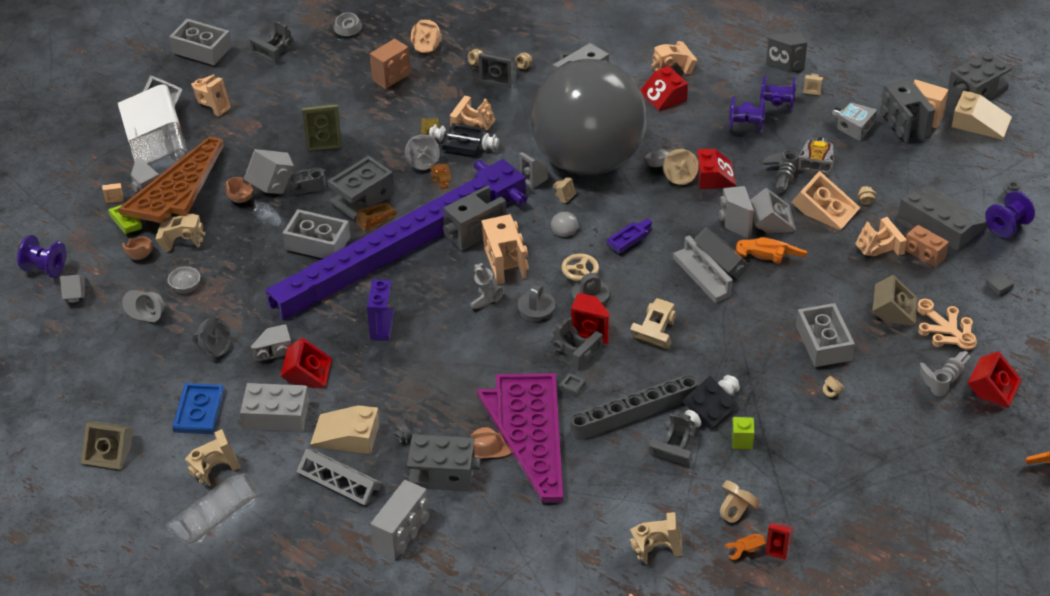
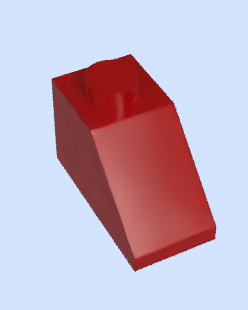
M777 522L770 523L765 555L786 560L793 541L795 527Z

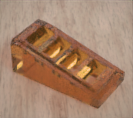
M387 203L356 210L355 222L362 229L368 230L396 215L397 211Z

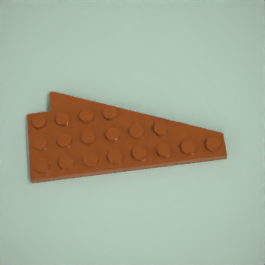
M214 137L205 139L119 207L120 215L157 223L164 222L172 213L186 216L198 193L201 192V188L224 146L223 139Z

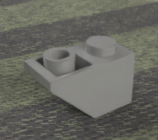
M286 324L267 328L251 346L254 362L286 355L287 348L291 345Z

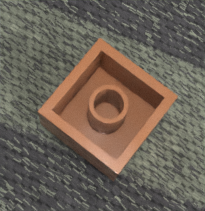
M393 39L371 52L372 81L387 89L410 75L409 47Z

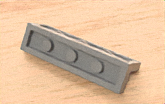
M690 235L685 237L684 249L673 253V259L715 303L731 297L733 280L693 241L694 239Z
M311 449L305 450L296 471L363 505L368 504L373 490L380 491L383 485L382 482ZM308 460L314 462L316 469L310 473L304 470ZM330 469L333 478L326 481L321 471ZM346 477L350 487L342 489L338 480ZM361 485L367 488L363 499L358 497L355 489Z

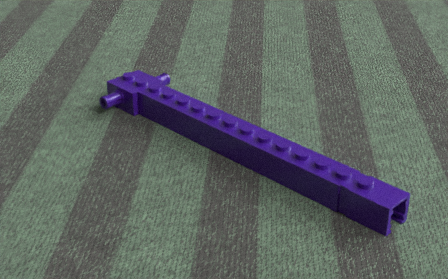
M479 159V161L477 160L474 163V168L479 172L475 173L473 180L308 266L296 275L293 274L265 289L267 304L271 309L279 306V317L282 320L305 309L313 302L329 296L443 234V207L486 186L490 187V202L502 197L506 200V204L514 200L519 206H522V203L524 205L527 202V196L524 195L526 194V177L504 159L490 166L482 159Z

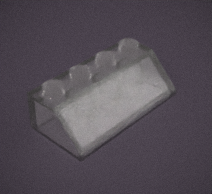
M246 473L230 476L165 525L186 544H198L206 538L205 534L209 531L214 532L222 527L223 524L221 522L228 518L230 520L239 514L238 510L244 506L246 508L255 502L254 498L260 493Z

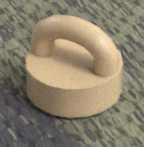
M829 376L823 385L824 394L831 398L844 390V386L833 376ZM828 387H830L834 391L830 393L828 391Z

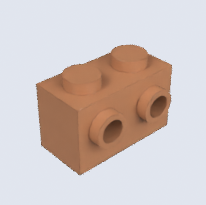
M919 225L907 233L906 252L934 268L946 259L949 245L947 240Z

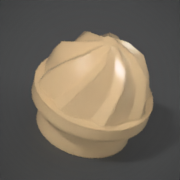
M473 49L469 52L468 61L470 64L479 66L478 55L483 53L481 50Z
M525 52L520 53L515 60L518 63V68L528 69L533 62L532 56Z
M864 186L859 190L858 199L862 204L869 205L875 201L876 192L872 187Z

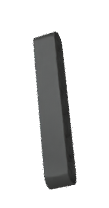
M684 375L575 413L571 417L570 434L576 440H583L684 404L682 402L683 399L698 387V379L693 375Z

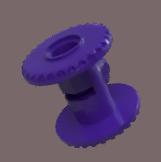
M764 75L761 84L760 100L763 98L765 101H771L774 106H781L783 102L790 103L789 112H792L796 95V78L792 80V87H777V85H766L767 75Z
M733 96L729 113V130L733 131V122H748L759 124V133H762L765 118V99H761V108L754 107L750 102H745L742 106H735V96Z
M1012 191L1005 196V207L994 204L988 207L985 212V220L988 227L995 235L1001 238L1013 236L1016 232V222L1023 225L1029 224L1034 220L1036 214L1035 206L1031 199L1019 191Z
M28 235L23 239L18 249V267L22 271H29L35 264L37 269L45 270L48 277L55 278L59 276L64 268L67 257L66 246L64 243L56 241L49 249L39 247V241L36 236Z

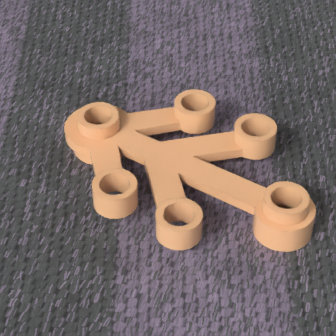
M921 299L918 302L917 310L921 316H929L939 324L929 325L928 323H921L918 329L920 335L927 336L930 332L954 336L948 337L935 334L932 339L934 346L942 347L944 343L955 344L964 350H972L976 347V337L971 333L973 324L971 318L964 317L961 319L960 327L963 329V333L957 329L959 313L957 307L950 306L947 308L946 316L949 318L948 322L933 310L934 303L931 300Z

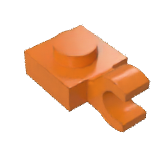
M755 533L738 539L736 542H729L725 545V548L733 547L735 549L734 553L728 556L729 559L735 560L741 556L743 550L747 552L757 551L760 549L759 546L766 544L764 535Z

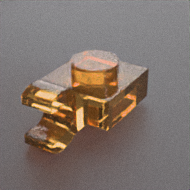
M448 163L430 166L433 182L439 181L440 189L448 188L446 181L451 180Z

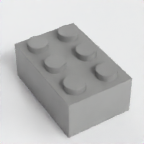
M186 19L169 36L172 53L211 65H215L232 47L230 31L191 19Z
M297 209L282 233L284 249L324 259L341 250L350 239L349 221Z
M835 303L798 309L796 328L814 367L853 360L855 343Z
M247 383L240 411L243 429L303 432L309 406L307 386Z
M407 480L401 483L370 523L374 552L394 561L400 554L405 552L407 544L417 536L419 528L422 524H426L429 519L427 489Z

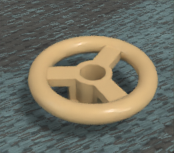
M573 254L563 261L561 269L567 278L581 281L584 275L590 273L586 269L588 261L593 265L591 273H598L599 264L590 255ZM582 259L580 263L568 265L573 260Z

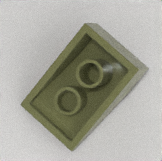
M338 104L302 108L307 151L342 148Z

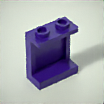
M372 279L367 303L370 340H390L394 319V308H387L392 285L391 280Z

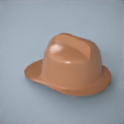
M482 427L471 434V438H475V457H480L481 459L499 458L511 454L500 433H496L493 429Z

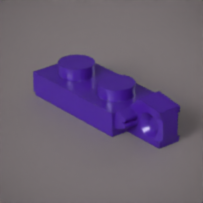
M648 218L639 224L632 222L608 238L607 245L618 254H621L645 238L653 230V222Z

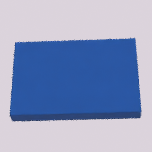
M185 383L172 427L173 432L213 434L225 391L224 385Z

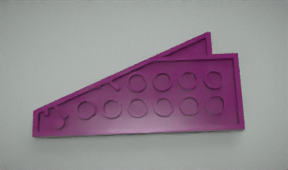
M556 373L496 374V389H477L478 399L542 503L563 502Z

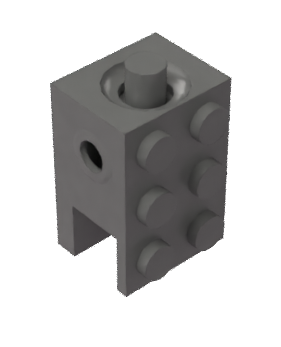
M986 51L951 70L948 93L957 100L960 99L963 91L973 92L990 100L1008 90L1009 84L1000 79V77L1012 71V67Z
M910 78L886 84L884 86V93H882L883 99L880 112L889 122V125L897 132V135L905 143H908L911 129L916 128L923 138L930 137L935 109Z
M370 156L365 157L328 180V187L339 194L332 198L330 203L353 220L395 194L393 172Z
M486 186L443 207L444 235L461 251L483 240L482 220L506 215V200L500 197L490 202V187Z
M412 434L407 469H410L409 482L425 489L471 492L474 470H480L481 458L475 457V438Z

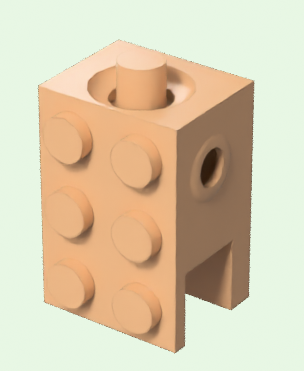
M511 214L482 220L484 249L497 284L505 283L504 270L519 267L523 279H526V271L529 270V265L525 257H528L526 245H522L523 238L522 234L518 233L517 222L513 221Z

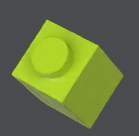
M733 417L732 449L753 450L754 418Z

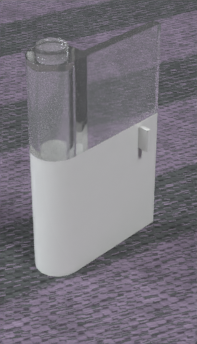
M155 86L118 103L134 163L138 157L148 165L168 156L173 160L179 161L188 154L168 86Z

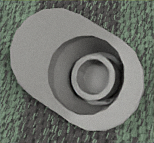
M131 290L124 295L122 301L123 308L130 317L148 322L159 320L161 313L167 306V303L156 292Z

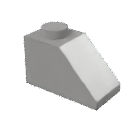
M523 152L519 154L520 173L526 177V185L534 189L548 179V165Z
M138 157L131 172V187L134 192H140L159 177V174Z
M85 275L60 276L62 299H68V303L79 302V298H84Z

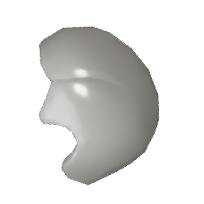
M559 212L551 220V229L558 237L575 235L577 229H579L578 219L570 212Z

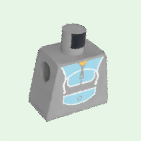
M849 103L844 110L835 107L832 112V117L838 119L837 128L859 141L876 122L877 109L855 103Z

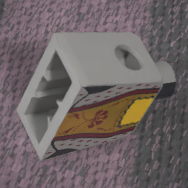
M822 137L817 138L816 141L807 140L799 155L798 170L812 173L820 171L825 175H832L834 161L833 144L826 142V139Z

